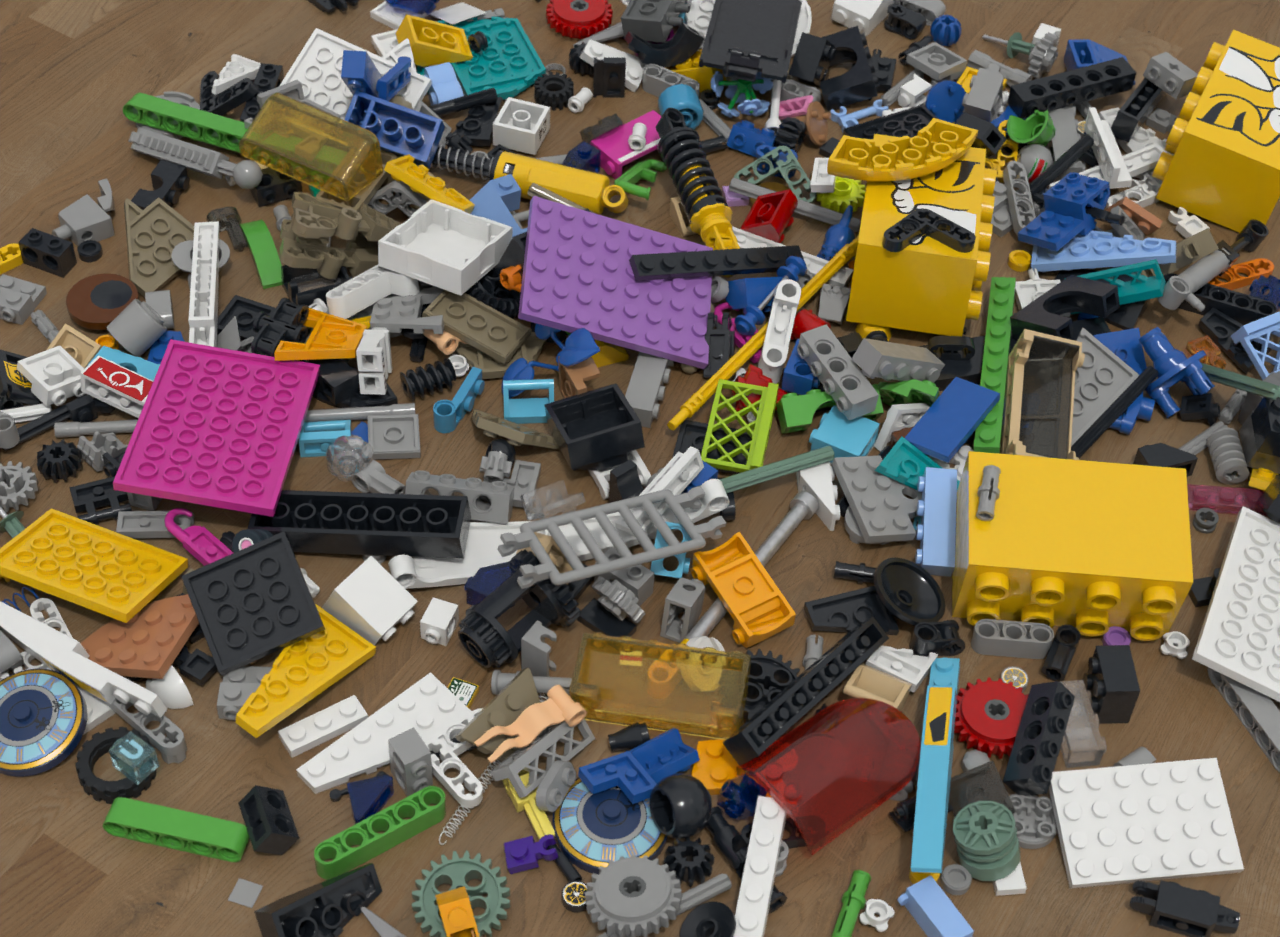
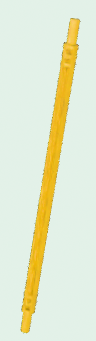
M859 235L850 244L844 245L801 289L797 311L856 254ZM768 322L680 407V411L667 423L670 430L674 431L686 418H691L716 392L719 379L729 380L763 346Z

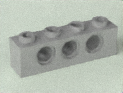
M827 324L801 333L797 346L798 354L810 366L812 374L818 377L823 384L825 392L834 399L838 410L844 413L849 421L875 411L879 394Z
M423 470L411 472L406 480L405 494L432 495L428 490L432 488L437 490L441 496H455L454 492H460L467 496L471 520L508 524L512 516L514 486L508 485L506 482H482L481 479L474 477L460 479L452 474L431 475L428 471ZM480 496H487L491 502H483Z

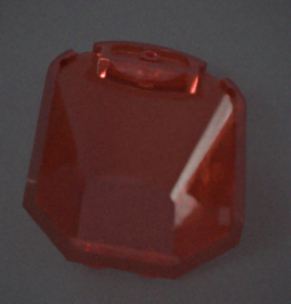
M852 698L826 707L773 742L756 758L741 766H737L736 772L740 779L746 776L753 777L793 819L806 842L807 851L813 855L911 781L919 766L921 743L913 723L897 708L874 699Z

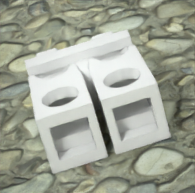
M374 327L372 330L364 329L363 337L356 350L358 371H360L358 374L360 394L385 395L387 391L386 379L388 378V373H391L393 370L389 330L385 327Z

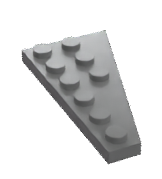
M1084 328L1081 329L1076 340L1082 342V353L1085 354L1082 367H1078L1075 371L1071 446L1139 376L1137 372ZM1061 377L1044 416L1059 415ZM1042 420L1029 453L1056 458L1058 420Z

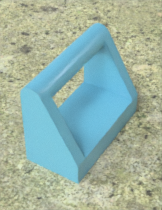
M554 379L503 380L504 419L517 424L547 423L544 405L554 402ZM548 389V398L509 399V390Z
M351 420L304 422L298 439L300 457L352 455Z

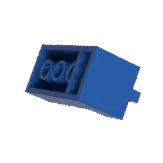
M355 90L340 134L345 143L351 147H354L356 143L396 154L399 158L410 154L415 158L414 164L418 166L424 165L430 169L445 126L442 119Z

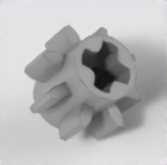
M491 451L488 453V457L482 456L479 472H484V479L488 481H503L504 477L509 478L512 462L507 461L508 456L506 454Z

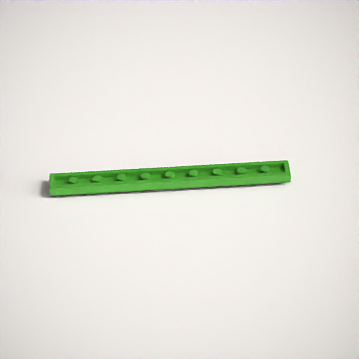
M992 277L980 386L1000 393V400L976 428L974 452L1000 454L1012 330L1010 317L1013 315L1016 278Z

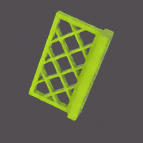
M719 379L701 453V458L704 462L714 468L740 473L763 466L777 403L779 384L769 383L768 387ZM722 389L734 390L737 395L726 399L722 394ZM751 393L762 395L761 399L751 404L746 396ZM741 399L747 407L737 412L731 404ZM726 407L732 415L722 420L717 412ZM752 412L756 420L746 424L741 416ZM737 420L742 428L732 433L727 424ZM722 428L727 436L717 441L712 432ZM747 432L752 440L742 445L736 437ZM732 440L737 449L727 453L721 445ZM716 448L722 454V457L717 460L706 458L707 453ZM742 453L747 459V464L735 463L732 458Z

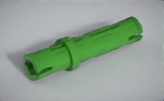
M855 870L853 872L849 888L844 892L841 899L843 905L832 937L852 936L859 912L865 906L866 899L864 897L872 879L867 872L862 870Z

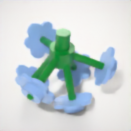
M716 71L711 79V88L716 92V96L720 97L723 86L729 85V88L725 91V96L731 99L730 104L726 105L720 102L717 105L722 109L721 113L725 116L732 118L734 115L739 117L740 112L746 115L761 116L769 109L770 102L757 99L752 89V84L754 90L765 94L767 90H771L773 87L771 79L761 77L762 73L758 72L755 82L741 79L723 81V75ZM740 103L737 106L738 111L735 110V108H733L734 104Z

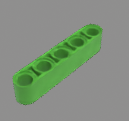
M437 786L425 787L321 842L314 850L317 874L326 880L344 874L441 822L446 816L444 791ZM385 831V833L378 834L377 832ZM353 845H360L359 847H356V848H352V847H351V846H353ZM326 859H334V860H332V861H330V862H325V861H324V860H326Z
M124 797L114 799L103 822L104 830L117 837L229 862H239L242 859L250 839L246 826L241 823Z

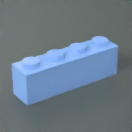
M926 467L923 476L918 478L917 489L918 492H922V500H918L917 516H921V524H917L916 540H920V549H916L915 563L920 565L930 575L951 577L955 568L957 470Z

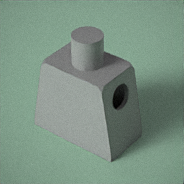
M88 194L60 211L58 214L60 227L52 230L53 236L65 240L70 239L77 247L87 240L98 242L115 235L111 217Z
M680 578L665 599L660 636L681 643L696 625L702 612L706 589L700 580ZM682 612H685L680 620L678 618V615Z

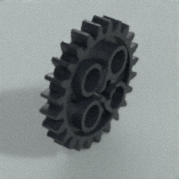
M761 649L757 650L756 655H753L750 650H747L745 656L738 653L735 660L731 658L728 665L722 671L718 683L721 685L718 692L724 695L721 702L722 704H730L727 712L735 711L737 713L736 721L744 718L745 722H747L795 680L800 669H791V660L783 663L781 654L777 658H773L772 651L770 650L767 656L763 655Z

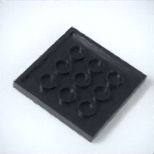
M284 531L181 576L221 676L326 630Z

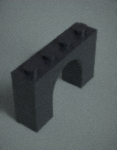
M858 26L821 37L836 45V56L833 62H830L829 67L840 63L855 64L848 72L819 82L827 111L878 96L876 87L880 85L873 61L869 60L872 58L867 46L865 33L860 34Z
M1070 275L1010 317L1013 339L1018 340L1023 330L1027 329L1074 340L1072 318L1061 316V314L1083 312L1106 318L1120 308L1118 287ZM1034 335L1032 344L1060 351L1069 343Z

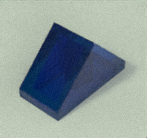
M383 775L347 783L354 825L380 812L394 794L392 776Z

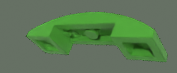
M261 219L239 224L244 241L248 244L263 289L282 285L281 261L265 222Z

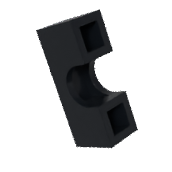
M161 160L151 173L153 190L139 189L131 201L144 210L159 197L172 208L178 202L183 191L189 186L190 178L187 175L186 166Z

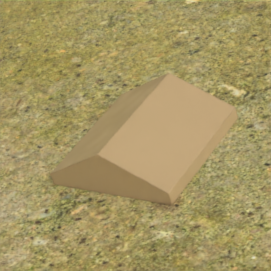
M65 323L46 350L60 345L85 369L102 346Z

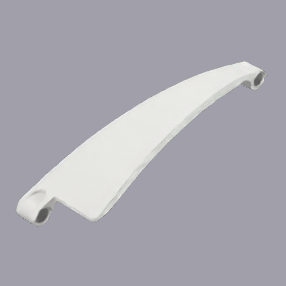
M710 479L701 485L705 492V496L698 499L702 504L701 508L690 509L689 507L684 509L693 523L718 513L729 505L728 496L722 481L719 479ZM669 507L661 515L665 522L681 524ZM619 512L607 514L608 519L628 548L640 544L634 535L616 527L615 522L621 516ZM596 518L583 520L603 553L611 546L615 548ZM532 521L508 522V524L470 522L464 558H411L404 554L393 557L388 563L390 573L405 589L484 582L486 578L490 577L493 580L494 576H498V579H503L501 578L503 574H506L505 578H509L512 572L509 568V561L516 555L517 550L509 556L502 557L497 550L499 545L504 544L500 539L501 534L521 533L520 526ZM571 523L558 526L580 561L593 558ZM653 524L646 532L650 540L656 538L657 528ZM498 566V569L493 570V567ZM485 568H490V571L485 572ZM506 569V572L501 573V570ZM498 571V574L493 575V572ZM490 573L491 576L485 577V574Z

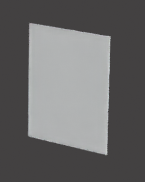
M461 2L428 14L450 24H455L487 12Z

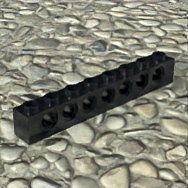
M873 616L850 630L723 742L739 766L756 758L889 639Z

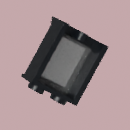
M281 266L282 286L290 302L298 305L306 304L310 306L316 298L321 299L327 305L326 293L353 278L348 276L346 266L341 267L336 279H328L321 276L317 269Z

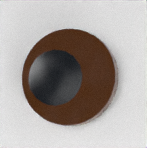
M96 274L80 280L69 290L66 297V305L70 318L76 324L88 329L105 330L134 299L139 300L136 286L129 279L117 274Z

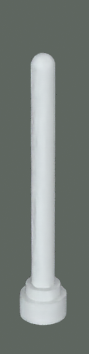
M773 79L770 118L765 123V128L775 131L774 135H776L781 124L779 119L781 81Z

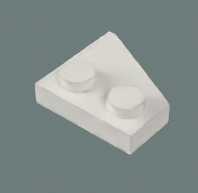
M926 403L892 405L887 412L885 422L874 447L882 451L887 446V443L890 442L892 432L914 427L930 406Z
M881 645L869 657L866 665L911 683L910 691L915 693L931 670V665L938 657V654L929 652L928 657L913 655V650L895 649Z

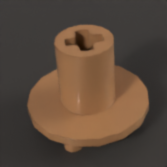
M813 101L809 104L806 115L795 116L794 118L805 123L806 135L810 136L811 141L815 145L821 146L827 141V119H831V113H825L820 102Z

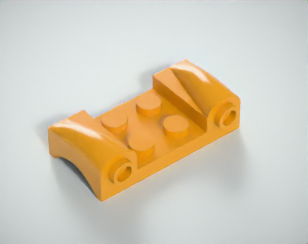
M740 532L734 534L728 541L715 549L693 553L692 568L690 569L693 579L700 580L704 586L708 583L711 585L733 618L734 630H732V636L737 645L742 644L745 648H749L794 625L796 613Z

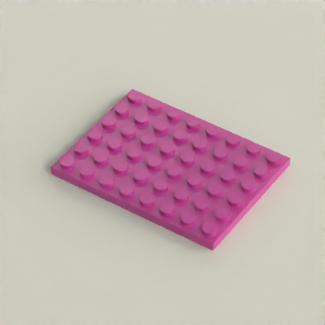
M170 339L113 481V489L274 517L319 377L320 365L295 360L275 361V357Z

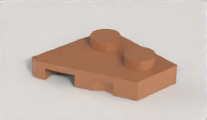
M1127 197L1105 209L1111 212L1112 208L1119 205L1145 235H1149L1159 229L1163 222Z

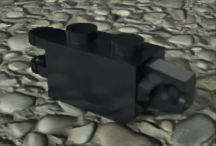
M1137 880V882L1133 883L1132 891L1139 896H1134L1130 899V906L1133 910L1151 915L1150 926L1188 937H1210L1212 931L1235 934L1238 929L1240 913L1220 905L1219 896L1212 895L1204 890L1187 888L1176 882L1161 880L1159 885Z

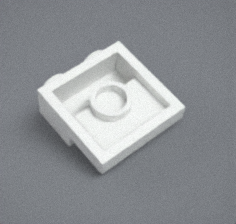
M60 345L17 362V370L32 383L31 392L46 406L51 404L59 406L71 396L81 397L86 394L81 391L80 373L84 368Z

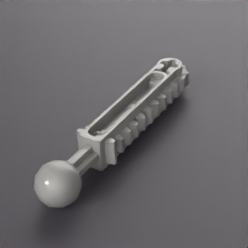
M138 127L137 132L133 131L129 138V142L132 143L130 149L138 153L183 165L188 169L222 179L223 174L231 176L242 189H253L262 181L263 173L261 167L252 160H243L238 164L229 162V157L222 153Z

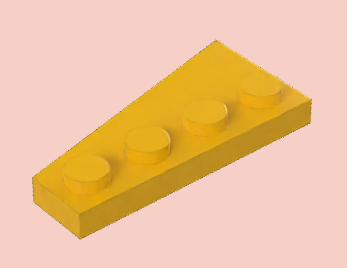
M410 154L386 163L384 171L391 174L394 180L402 181L409 185L412 191L424 194L429 197V200L432 199L458 208L468 214L472 213L475 204L455 189H447L445 181L440 177L430 176L428 174L429 169L424 165L417 166L414 164L415 158Z

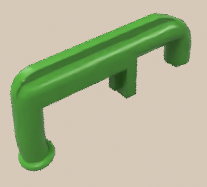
M654 159L645 160L637 163L617 178L614 185L620 186L626 193L646 198L648 201L651 187L644 188L635 185V183L640 179L654 183L657 172L650 169L664 172L667 168L662 161Z

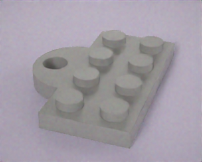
M880 455L834 458L831 465L865 542L913 540L916 531L910 519L917 515L918 500H922L921 492L876 472L875 469L883 461ZM903 494L909 495L912 499L905 497Z

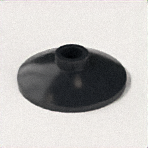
M714 901L701 904L693 909L685 918L681 926L680 937H733L736 929L734 913L727 905L721 902Z

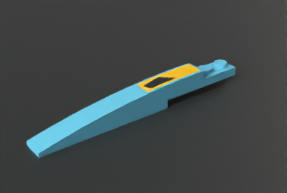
M936 658L931 665L921 740L911 872L942 873L954 751L953 737L960 675V658Z

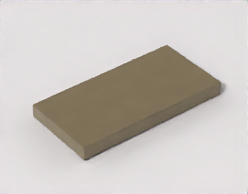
M443 290L422 314V317L443 315L444 331L504 364L529 338L532 330L466 293L458 295L447 290Z

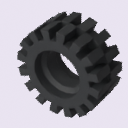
M549 72L548 76L544 73L542 78L539 76L537 81L535 80L536 104L552 108V111H556V108L563 110V106L568 107L569 99L574 96V83L570 77L567 78L566 74L560 76L559 72H556V75Z

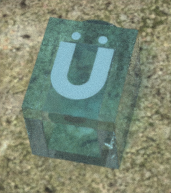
M131 731L123 738L118 739L112 748L109 749L113 767L137 785L159 767L156 750Z

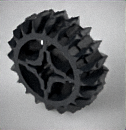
M495 268L491 269L465 292L512 319L519 314V304L509 290L501 284L500 277L495 272Z

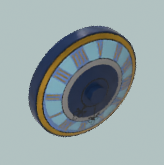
M28 669L14 673L0 681L1 774L24 777L45 772L61 763L77 747L84 734L88 714L85 699L71 679L50 669Z
M577 778L565 795L562 804L553 812V829L561 852H564L571 863L592 874L599 875L600 866L607 867L610 860L615 862L620 860L621 856L630 858L632 855H636V857L643 858L646 855L649 860L653 861L660 855L668 840V836L663 834L654 823L650 811V798L632 804L618 786L592 794L581 779Z

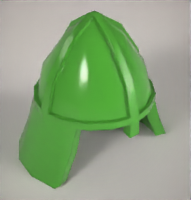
M1035 110V113L1026 120L1013 115L1009 116L1007 133L1017 143L1045 146L1055 136L1056 129L1048 110L1044 112Z

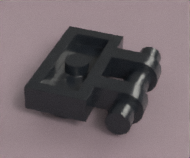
M115 476L69 487L76 513L87 511V514L79 515L77 518L98 525L99 521L111 518L118 520L119 511H132L130 503L119 505V502L129 499L127 492L113 489ZM111 505V508L95 511V508Z

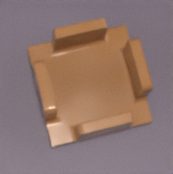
M558 356L559 391L564 399L593 390L591 387L587 388L584 383L585 381L600 377V371L592 357L573 366L566 367L560 363V356Z

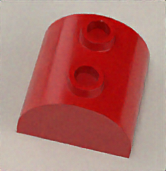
M790 189L758 196L740 229L781 243L785 238L783 231L794 222L792 215L798 206L797 197Z

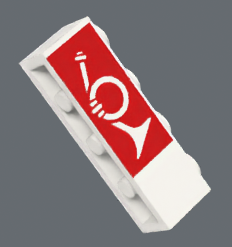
M99 355L80 373L82 392L139 418L153 380Z

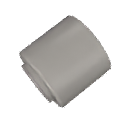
M134 299L106 327L111 335L136 357H141L167 330L163 318L150 305L138 299Z

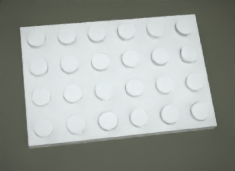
M316 28L280 86L295 80L300 81L305 99L307 98L341 115V123L335 130L340 133L353 98V94L341 78L343 50L366 51L382 77L396 63ZM409 70L411 81L397 94L412 103L414 110L419 100H423L432 85V81Z
M1217 758L1052 772L1049 791L1070 888L1135 883L1137 880L1156 881L1240 873L1244 870Z

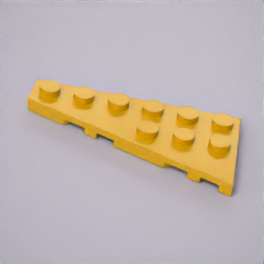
M315 604L326 630L287 646L282 650L274 661L270 672L262 678L258 689L251 693L236 714L235 723L253 737L258 738L373 657L376 652V646Z

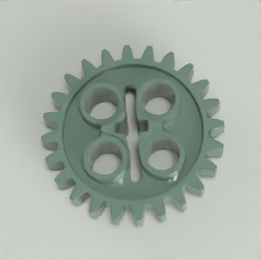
M453 851L451 860H448L444 854L441 855L442 863L440 865L433 860L430 861L432 871L422 869V876L425 880H415L416 887L419 890L412 891L413 899L417 900L412 903V909L418 912L414 915L416 923L423 922L420 926L423 933L431 930L430 937H447L439 907L434 904L437 902L435 895L444 893L437 890L438 886L444 883L452 886L448 891L465 886L472 910L476 907L486 909L482 915H474L480 937L482 935L492 937L491 928L501 930V923L498 919H507V912L504 909L510 908V900L506 899V897L510 896V888L504 887L507 884L506 876L499 877L501 868L498 866L491 869L492 859L489 858L484 863H481L480 853L474 859H470L469 851L464 853L463 858H459L457 852ZM471 879H479L482 881L481 884L476 887H470L467 885V883Z

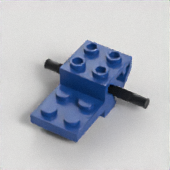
M1070 172L1043 195L1039 193L1034 194L1033 202L1044 204L1045 211L1018 232V241L1057 252L1077 234L1082 236L1089 234L1096 227L1097 222L1094 221L1095 219L1122 226L1125 222V217L1104 210L1110 196L1109 182Z

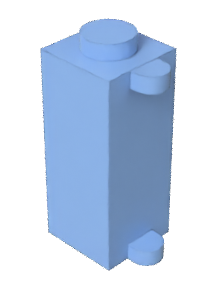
M931 875L908 887L906 893L897 899L901 906L904 905L928 937L973 936L974 930Z

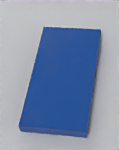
M955 377L906 435L905 439L924 454L949 463L998 403L1000 393Z

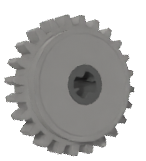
M632 855L630 858L621 856L620 860L615 862L610 860L607 867L600 866L599 875L592 874V882L587 883V892H585L587 913L590 914L592 923H598L599 930L607 928L609 936L614 933L618 934L619 937H648V934L652 932L659 934V928L662 926L668 928V919L675 920L676 911L681 909L682 892L680 880L676 879L675 871L669 872L667 864L660 866L659 859L657 858L652 861L646 855L643 858L636 857V855Z

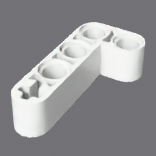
M376 265L326 293L328 312L331 315L347 319L390 294L404 297L416 295L420 289L418 280Z

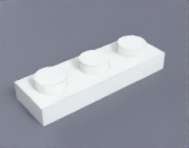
M353 695L279 730L278 734L281 742L291 758L353 729L367 719L368 714L356 696Z

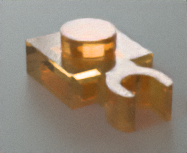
M1208 335L1187 342L1186 350L1191 356L1204 350L1206 356L1200 360L1201 363L1225 369L1226 361L1220 357L1221 350Z

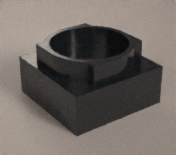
M616 383L544 405L549 431L573 471L578 469L602 470L614 467L628 461L630 451L645 447L641 421Z

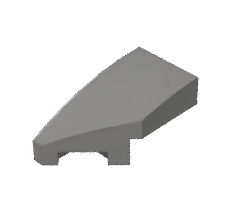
M108 179L98 181L101 197L97 198L98 205L106 213L115 211L112 190Z

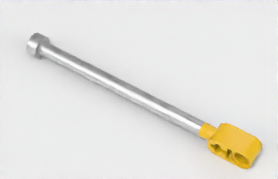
M800 491L790 501L791 510L755 552L763 566L768 563L803 519H810L818 510L819 504L813 495ZM719 597L682 642L667 646L648 670L647 692L651 697L655 699L667 698L682 681L683 676L676 663L677 657L682 653L685 644L691 638L697 636L707 637L727 613V609Z

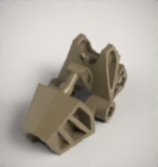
M294 192L291 204L293 215L291 220L283 219L280 238L283 240L280 245L279 259L283 264L292 268L317 269L321 276L328 279H336L341 267L346 266L352 276L356 277L369 268L378 265V241L401 223L362 203L359 212L347 207L341 210L320 201L308 193ZM334 233L338 237L347 240L345 249L327 247L326 245L329 244V238L334 236Z

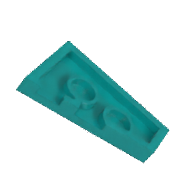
M901 436L875 471L918 490V478L923 476L926 467H942ZM957 480V490L960 483L959 480Z

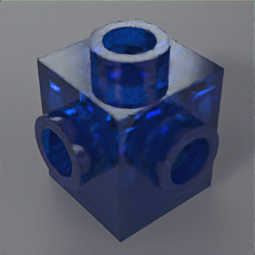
M1261 275L1259 279H1255L1249 288L1250 296L1272 302L1276 305L1278 312L1280 309V279L1269 275L1268 278Z
M744 774L728 779L720 789L721 797L717 805L725 809L724 812L729 817L742 820L755 816L758 796L765 797L768 790Z

